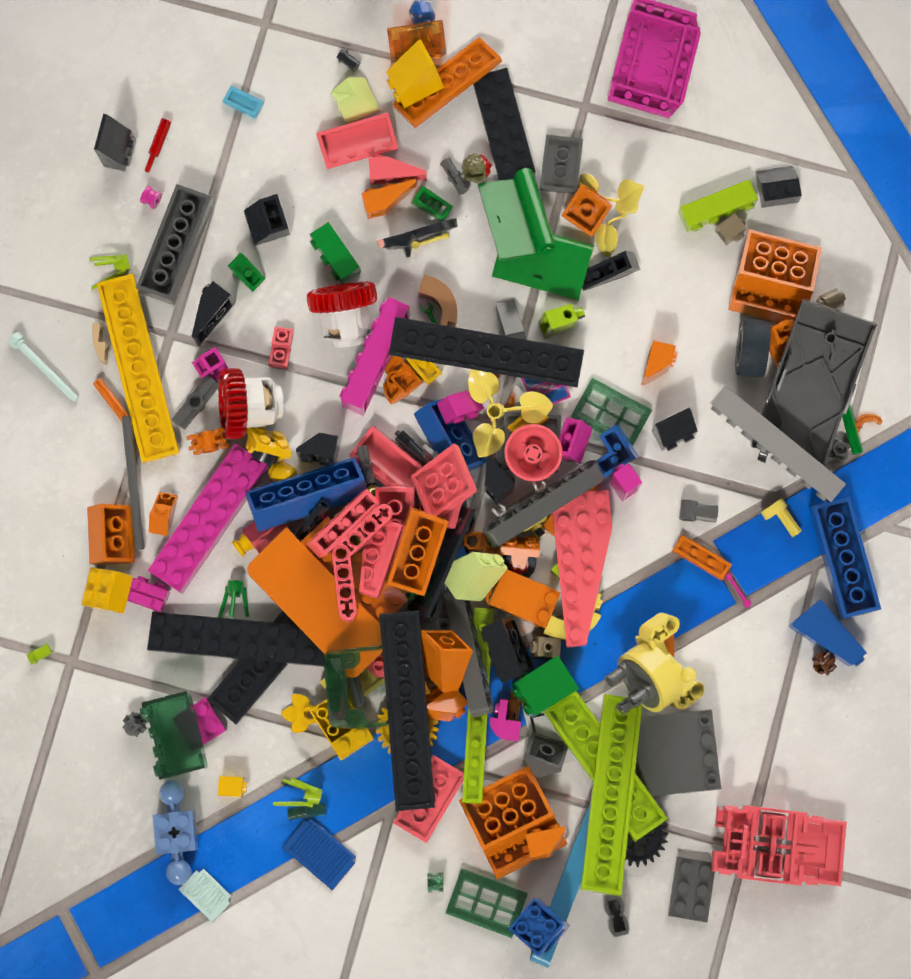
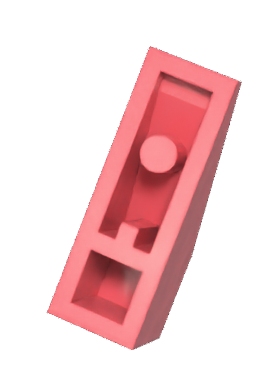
M381 154L368 158L371 185L399 183L407 178L416 179V181L427 180L426 170Z

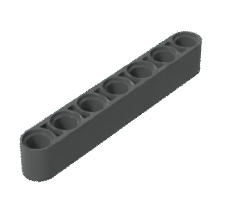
M590 460L490 522L482 529V532L491 547H498L602 482L605 477L597 462Z
M449 589L445 590L444 598L451 630L473 650L463 677V684L470 713L476 718L492 713L494 707L470 600L456 599Z

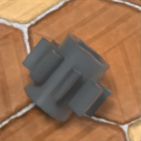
M132 712L123 719L125 724L122 728L130 736L138 737L140 733L143 734L147 729L145 726L147 720L140 713Z

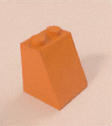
M421 630L424 673L439 687V690L446 693L458 691L473 650L453 630Z

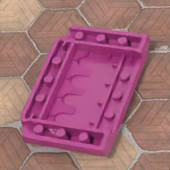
M632 0L607 94V101L669 119L683 104L701 35L700 27H698L696 20L697 14L654 0Z

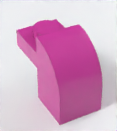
M500 699V703L495 705L494 715H498V719L490 718V727L497 737L503 740L518 742L521 722L506 720L508 700Z

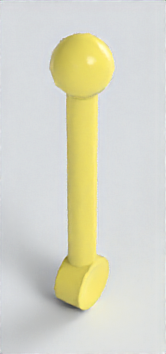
M444 232L440 236L421 242L414 241L411 244L412 248L418 249L421 245L443 238L448 239L449 233Z

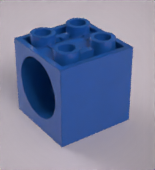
M533 898L509 927V930L538 956H546L571 925L541 899Z

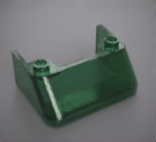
M382 645L331 649L325 653L323 660L329 722L333 727L358 729L388 725V720L366 721V715L361 709H349L345 669H352L359 665L361 660L360 652L381 650Z

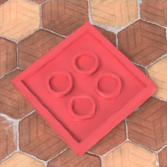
M452 444L411 476L424 511L440 518L477 492L460 448L456 444Z

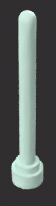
M19 332L14 333L8 339L7 343L12 348L20 349L71 401H77L78 396L24 344V337Z

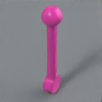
M726 573L725 579L729 580L743 600L744 607H750L751 601L745 598L732 579V574Z

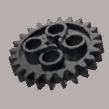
M660 824L656 827L652 836L645 835L638 841H634L630 851L626 848L625 860H628V866H631L633 861L636 867H639L640 861H642L644 866H647V859L653 863L654 855L661 857L658 850L665 851V848L661 845L662 843H668L667 840L663 839V836L668 835V832H663V828L667 827V824ZM628 833L627 847H628V845L630 844V842H631V840H632V837L630 836L629 833ZM639 842H642L646 847L645 852L642 854H638L635 850V846Z

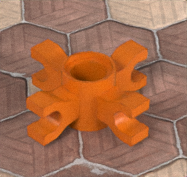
M223 428L198 433V436L195 434L186 436L187 440H192V446L188 448L189 451H193V455L215 452L219 448L227 449L230 447V443L225 444L226 439L221 434L224 432Z

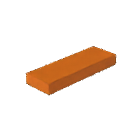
M683 534L672 550L675 554L720 581L724 579L732 565Z

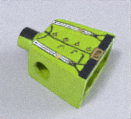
M572 304L544 312L538 321L544 338L548 339L574 328L578 320L585 317V312L582 307L574 309Z

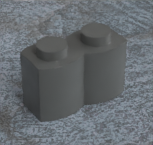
M615 895L604 896L603 908L608 915L607 924L610 933L614 937L629 934V922L624 915L623 899L621 896Z

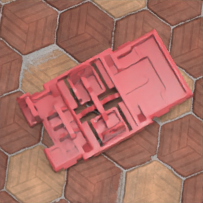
M729 805L725 807L717 806L714 826L724 828V842L722 851L712 850L711 871L724 875H731L733 873L736 874V878L799 886H802V882L817 886L818 884L841 886L846 821L824 819V817L813 815L808 817V813L755 806L742 805V809ZM760 810L789 813V816L786 817L785 814L760 812ZM786 820H788L786 840H791V846L776 844L777 838L784 839ZM754 836L769 837V843L754 841ZM753 845L769 847L768 852H756V850H753ZM776 848L790 849V854H785L783 874H781L783 855L775 853ZM754 875H755V876H759V877L776 878V879H780L781 877H783V881H780V880H772V879H763V878H755Z

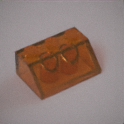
M443 20L387 28L392 63H395L420 39L430 57L440 58L446 55Z

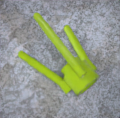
M127 254L89 258L90 261H101L94 263V266L113 264L115 270H119L102 281L127 274L126 269H130ZM97 284L93 285L91 288L96 289Z
M295 778L290 780L282 779V782L304 790L303 799H306V802H273L274 806H307L312 808L313 804H319L322 789L308 785Z

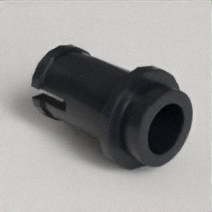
M342 49L336 57L339 63L342 62L353 72L361 64L360 61L348 53V50Z

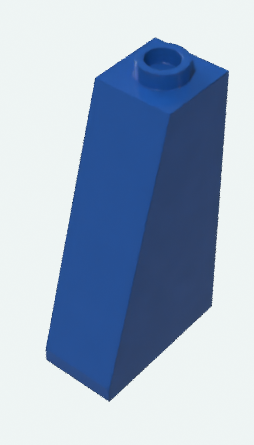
M821 599L789 625L793 631L822 650L831 652L836 659L848 667L853 665L857 667L865 660L863 656L867 652Z

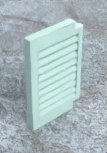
M204 869L200 873L196 870L190 879L179 888L211 922L230 904L228 900L231 895Z

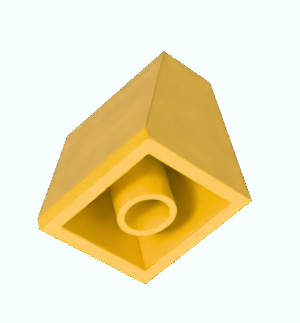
M421 39L386 71L389 77L386 82L390 90L395 89L393 95L397 103L401 101L404 108L444 88L437 69Z

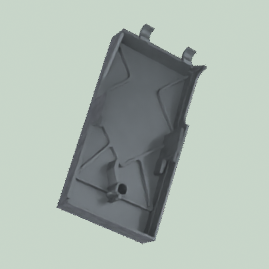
M802 298L761 415L822 465L826 466L843 414L847 413L856 388V380L878 324ZM752 438L750 442L751 447L758 448L755 446L758 442ZM760 450L757 461L766 463L770 452L766 450L764 453Z

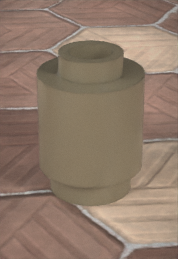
M835 288L820 295L819 299H816V303L837 309L845 304L846 297L842 290L839 291Z

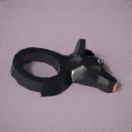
M457 219L438 222L406 233L380 239L376 242L380 248H386L387 250L403 249L405 257L408 258L410 257V245L414 240L455 229L458 227Z

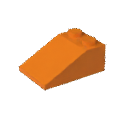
M507 570L497 581L488 604L536 627L546 628L560 592Z

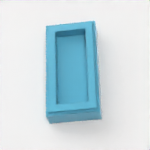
M230 86L222 101L223 104L254 119L257 118L264 105V101L233 86Z

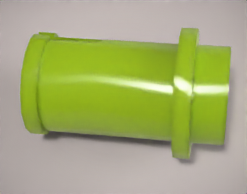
M46 643L34 651L30 650L26 656L31 665H33L34 663L38 664V661L53 654V652Z

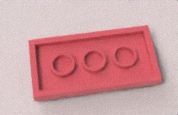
M434 755L431 758L435 808L400 811L393 822L425 843L428 842L464 781L463 772Z

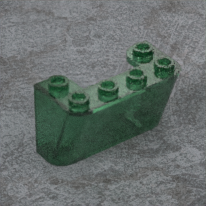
M189 691L141 703V717L150 723L148 732L155 744L153 746V753L158 760L156 765L153 766L155 776L159 777V780H167L208 768L194 703Z

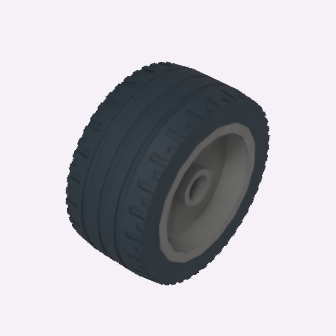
M755 319L741 320L736 345V375L764 377L770 350V322Z

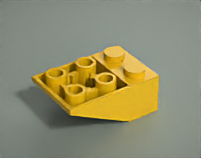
M342 689L309 710L341 761L375 740Z

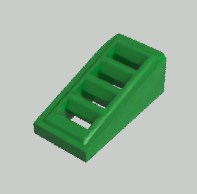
M423 185L418 189L410 202L440 221H444L453 208L451 204ZM422 195H425V198L421 202L419 199ZM429 198L432 199V201H431V203L429 204V206H427L426 203H427L428 199H429ZM437 202L439 204L434 211L432 207ZM441 207H446L440 215L438 212L441 209Z

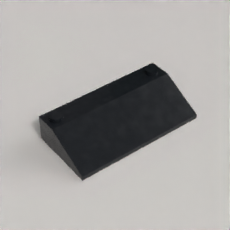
M461 507L455 529L446 528L425 596L418 595L417 598L408 603L407 609L409 611L419 610L420 620L431 623L438 606L437 599L465 535L470 532L475 521L476 510Z

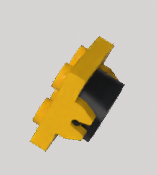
M249 427L247 429V452L251 453L255 459L268 464H275L277 460L283 461L285 458L290 459L292 451L283 433L268 431L263 427Z

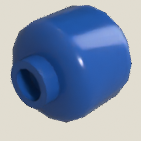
M417 0L411 5L409 15L414 26L423 29L429 28L435 20V13L431 4L427 1Z

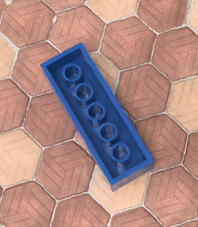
M353 457L246 491L245 495L257 531L259 532L307 517L308 513L314 510L320 500L327 502L330 506L329 509L342 506L351 502L360 492L366 490L367 487L356 458Z
M846 497L812 506L809 512L839 620L881 610L851 498Z

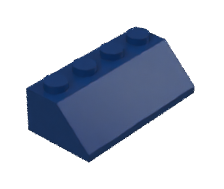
M442 399L427 403L414 413L434 452L437 451L438 454H441L452 444H456L460 448L469 472L486 463L485 457H478L473 435L465 420L459 424H454V422L445 423L437 405Z

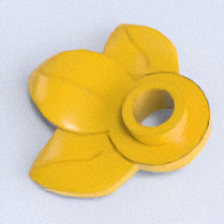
M292 694L293 705L284 709L281 715L285 720L293 723L291 732L301 733L306 731L310 724L316 723L314 718L307 717L309 710L315 706L310 704L306 696Z

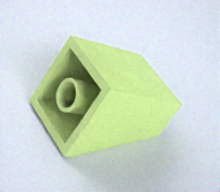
M472 552L453 562L445 584L456 599L482 601L508 568L503 558L498 554Z

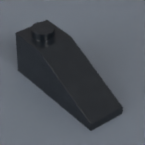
M625 250L589 267L583 283V291L618 280L641 270L635 253Z

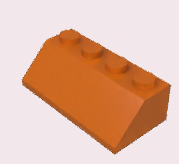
M409 507L386 578L387 585L425 596L449 521L428 512Z

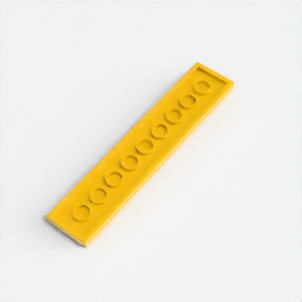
M134 274L96 283L141 461L144 464L178 455L180 452L139 292L136 289L137 284Z

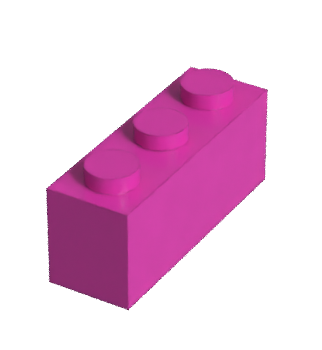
M630 463L626 466L621 464L615 468L609 482L622 502L638 492L643 483Z

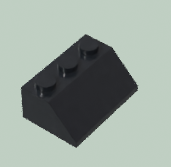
M510 616L481 627L482 638L488 645L489 657L495 664V674L501 683L534 670L515 616Z

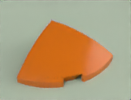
M393 356L388 362L385 373L388 374L387 381L383 383V389L388 402L392 405L413 392L423 381L402 357Z

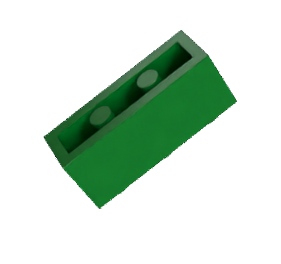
M329 222L310 233L311 241L309 242L315 251L319 250L322 254L320 259L325 266L329 265L332 271L330 273L336 281L340 280L341 283H345L361 272L360 266Z

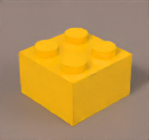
M90 567L81 605L97 610L124 614L133 576L118 571Z

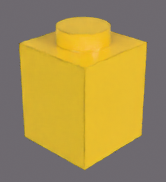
M219 776L218 796L243 797V793H247L248 783L244 781V777Z

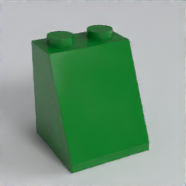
M559 656L550 659L511 684L514 696L517 699L520 698L523 703V710L532 718L579 689Z

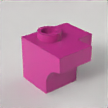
M216 347L191 362L201 378L210 374L215 381L219 380L223 369H228L226 362Z

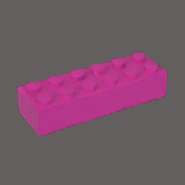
M390 297L387 298L386 302H382L379 309L381 312L380 316L374 319L371 326L373 329L370 336H366L363 343L365 346L363 353L359 352L355 361L357 363L355 370L351 369L347 378L349 383L347 387L344 386L339 396L344 408L362 416L365 415L391 358V355L388 354L395 317L406 319L410 317L409 305Z

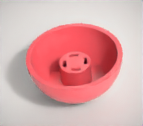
M529 424L518 428L510 435L505 445V460L509 469L517 477L526 481H541L548 478L557 470L562 459V446L558 437L549 428L538 424Z

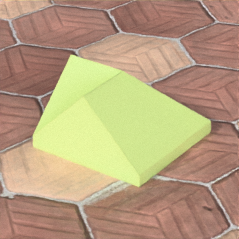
M365 77L346 78L331 92L345 124L356 122L380 111Z

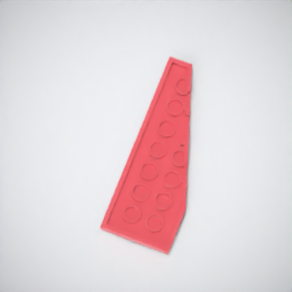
M608 490L585 492L552 513L566 647L586 646L612 532Z

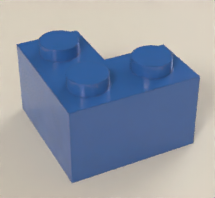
M619 424L614 425L599 435L609 451L596 460L605 478L612 475L614 469L621 464L626 466L639 457Z

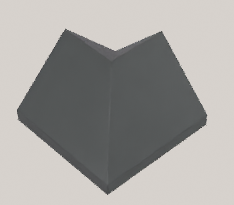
M532 731L522 760L526 761L534 776L538 779L561 772L568 747L564 742Z

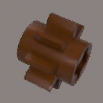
M821 650L812 658V661H814L813 668L818 674H826L828 676L837 667L834 664L836 658L831 652H823Z

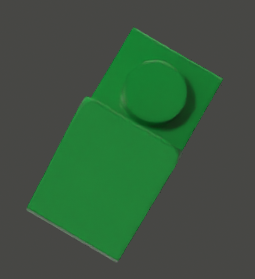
M241 252L228 265L233 272L232 274L252 292L266 279Z

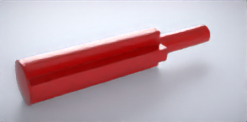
M161 118L148 151L150 156L144 169L147 173L150 172L155 157L159 156L172 123L167 119Z

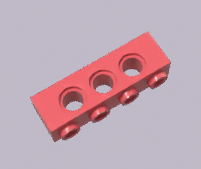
M368 489L360 492L307 545L319 558L324 557L369 515L380 502Z

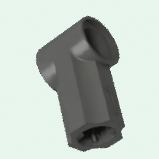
M681 500L679 520L690 522L699 520L716 523L719 511L718 506L701 504L694 500Z

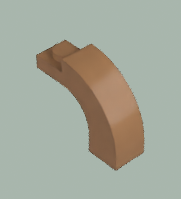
M424 275L418 296L431 300L439 306L442 312L439 324L456 327L457 304L454 295L443 282Z

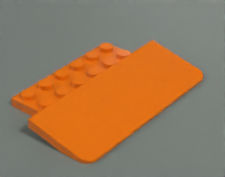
M329 517L324 519L301 542L286 527L249 563L247 568L248 575L345 676L355 678L382 653L379 614L397 612L408 602V598L398 588L387 585L386 580L379 599L360 594L363 552L359 550L351 558L357 614L352 622L342 621L338 611L332 558L333 549L324 557L319 558L307 545L331 519ZM338 550L335 555L338 559H343L347 553L344 550ZM346 569L338 571L340 578H347L349 575ZM344 588L340 591V595L343 598H348L351 595V591ZM353 601L345 603V612H342V614H346V617H350V614L353 613V611L349 610V603L353 604Z

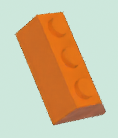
M97 504L87 507L89 564L135 563L130 505Z

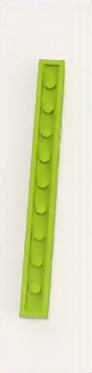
M475 608L474 622L490 687L491 659L488 654V645L482 638L481 627L494 622V609ZM469 706L462 803L482 804L488 714L474 718L470 713Z

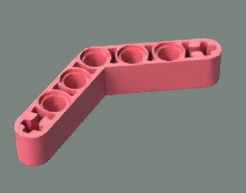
M381 504L333 548L332 558L340 619L344 622H352L357 614L351 558L392 520L393 511L387 504ZM380 511H388L387 518L383 516L379 520V525L376 520L380 517ZM372 523L375 526L374 531L367 532L364 529L365 524ZM357 536L361 539V542L355 546L350 543V539ZM338 550H344L347 553L343 559H338L335 554ZM346 569L349 575L347 578H340L338 571ZM342 589H349L351 595L348 598H343L340 595ZM353 601V604L349 603V610L353 611V613L350 614V617H346V614H342V612H345V603Z

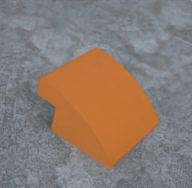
M748 229L728 310L778 323L784 320L794 321L802 298L810 300L814 292L822 247Z
M529 766L484 787L482 804L462 803V799L459 800L497 880L536 861H531L526 834H529L530 830L538 828L541 831L549 830V826L558 824ZM565 837L556 850L568 845Z

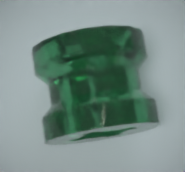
M443 872L438 874L427 873L428 893L434 890L444 892Z

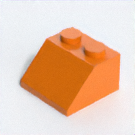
M653 340L641 385L652 382L667 373L670 367H674L678 352H675V345Z

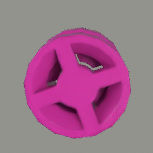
M147 186L140 197V203L148 204L150 208L155 209L161 201L162 192L154 191L152 187Z

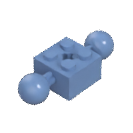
M169 780L163 783L159 790L160 799L163 803L167 804L168 813L153 815L156 855L171 853L172 862L166 869L167 879L172 884L182 885L190 879L192 873L190 865L184 861L183 852L198 850L195 810L179 812V803L184 798V788L178 781ZM174 827L176 828V830L180 831V834H177L176 838L174 835L171 834V831L174 830Z

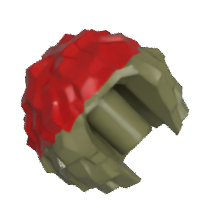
M473 153L463 160L462 174L465 176V180L479 184L491 173L490 168L492 165L484 155Z

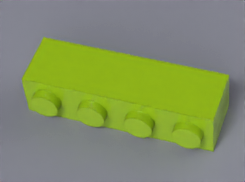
M748 179L680 206L678 213L686 232L691 230L696 232L701 230L706 224L714 225L720 222L721 218L726 216L729 218L734 213L737 215V212L741 210L746 212L753 209L758 198Z

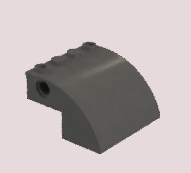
M712 709L641 717L636 775L651 796L721 789Z

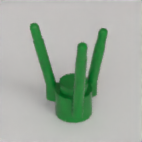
M228 581V586H225V594L218 618H222L228 596L231 597L230 617H233L235 599L240 598L241 594L245 616L249 617L246 596L247 588L243 587V581Z

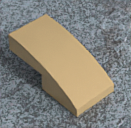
M93 323L92 337L94 348L101 363L107 365L109 346L106 342H102L103 326L100 323Z

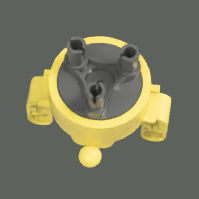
M659 613L645 622L639 629V636H635L637 645L621 655L618 659L617 669L605 676V681L611 687L623 680L630 692L626 699L616 704L618 712H621L622 715L640 705L652 712H660L668 705L683 710L703 696L704 685L701 682L695 681L696 671L691 667L683 669L681 664L676 662L672 655L668 653L664 640L673 635L679 628L680 623L675 616Z

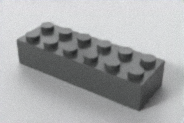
M176 184L136 285V289L140 294L175 305L214 205L212 196Z

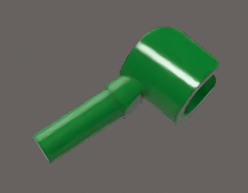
M426 301L428 309L425 310L423 305L420 304V310L427 314L431 323L437 324L432 313L433 305Z

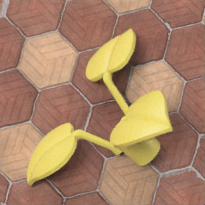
M587 173L580 175L578 189L582 184L596 192L598 191L599 185L594 176ZM629 179L623 180L618 187L619 199L604 197L610 202H616V211L620 213L619 216L608 221L606 225L601 224L596 231L597 246L606 257L610 258L618 242L617 230L611 224L621 218H626V214H634L638 211V201L642 195L644 185Z
M470 370L468 377L470 395L478 403H485L490 399L487 415L493 423V426L483 423L474 430L473 442L478 457L492 455L503 446L505 433L503 430L496 428V419L503 417L505 412L521 410V416L526 422L539 423L545 419L553 408V404L548 397L534 391L521 395V406L504 408L500 403H493L492 396L496 395L499 391L498 378L490 372Z

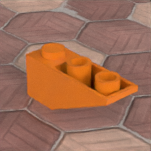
M407 178L403 179L401 183H388L383 185L382 188L366 189L361 195L367 218L372 219L390 212L417 187L416 179Z

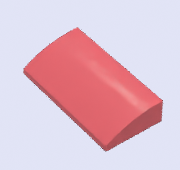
M388 112L316 133L327 170L366 159L373 155L399 149Z
M371 426L349 454V457H355L360 465L357 447L366 445L370 460L374 464L372 465L374 477L386 487L414 486L411 476L421 469L423 465L378 428Z

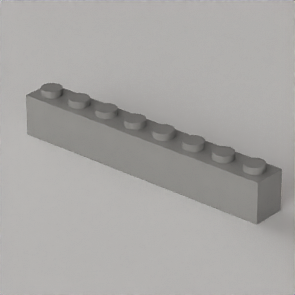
M724 385L711 400L710 404L713 405L711 410L719 416L724 414L727 417L726 422L733 428L736 426L740 427L743 430L741 434L749 441L751 438L758 443L755 446L764 453L768 450L773 454L771 459L779 465L784 463L787 466V472L794 477L796 475L800 476L803 479L801 483L809 490L811 487L818 491L816 495L824 502L826 499L832 502L846 485V483L727 386Z

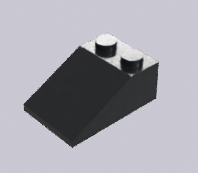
M103 113L94 151L104 167L126 171V167L130 166L131 163L130 152L135 147L136 138L130 129Z
M214 281L211 284L208 283L203 288L191 335L198 347H200L235 305L231 294Z

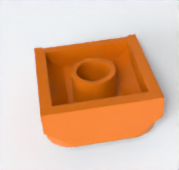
M581 184L561 216L593 237L613 205L593 189Z

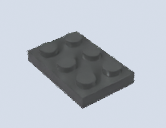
M546 134L539 190L575 195L578 186L583 139Z
M676 856L668 916L708 922L715 871H711V862Z

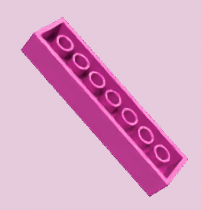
M235 443L148 571L183 594L247 501L245 492L256 488L269 469L268 465L255 459L251 453H248Z

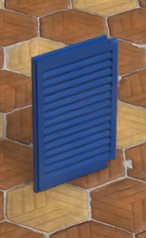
M309 818L308 822L304 820L282 846L286 852L332 891L355 864L352 860L356 856L312 818Z

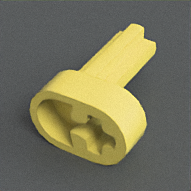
M783 498L760 512L765 520L777 514L791 537L801 532V529L786 509L788 505Z

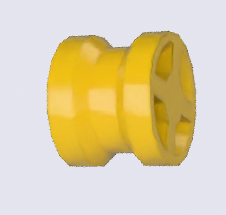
M244 533L240 535L238 540L231 542L242 557L246 555L247 551L255 549Z

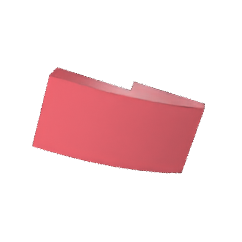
M274 327L269 367L288 369L293 329Z

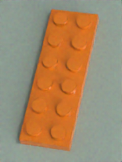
M478 37L437 69L444 86L443 89L406 108L403 107L401 101L398 103L397 101L393 102V107L416 128L498 66L502 59L489 45Z

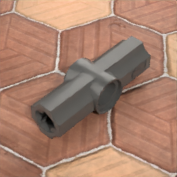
M207 375L195 391L188 395L186 402L171 420L180 428L186 430L198 413L204 410L206 403L218 390L219 384ZM194 399L201 400L197 407L191 406Z

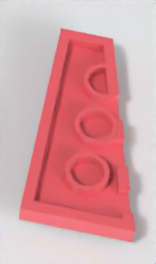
M390 521L364 546L360 594L379 599L403 529L402 524ZM367 523L365 530L367 532L374 531L375 526L372 523Z

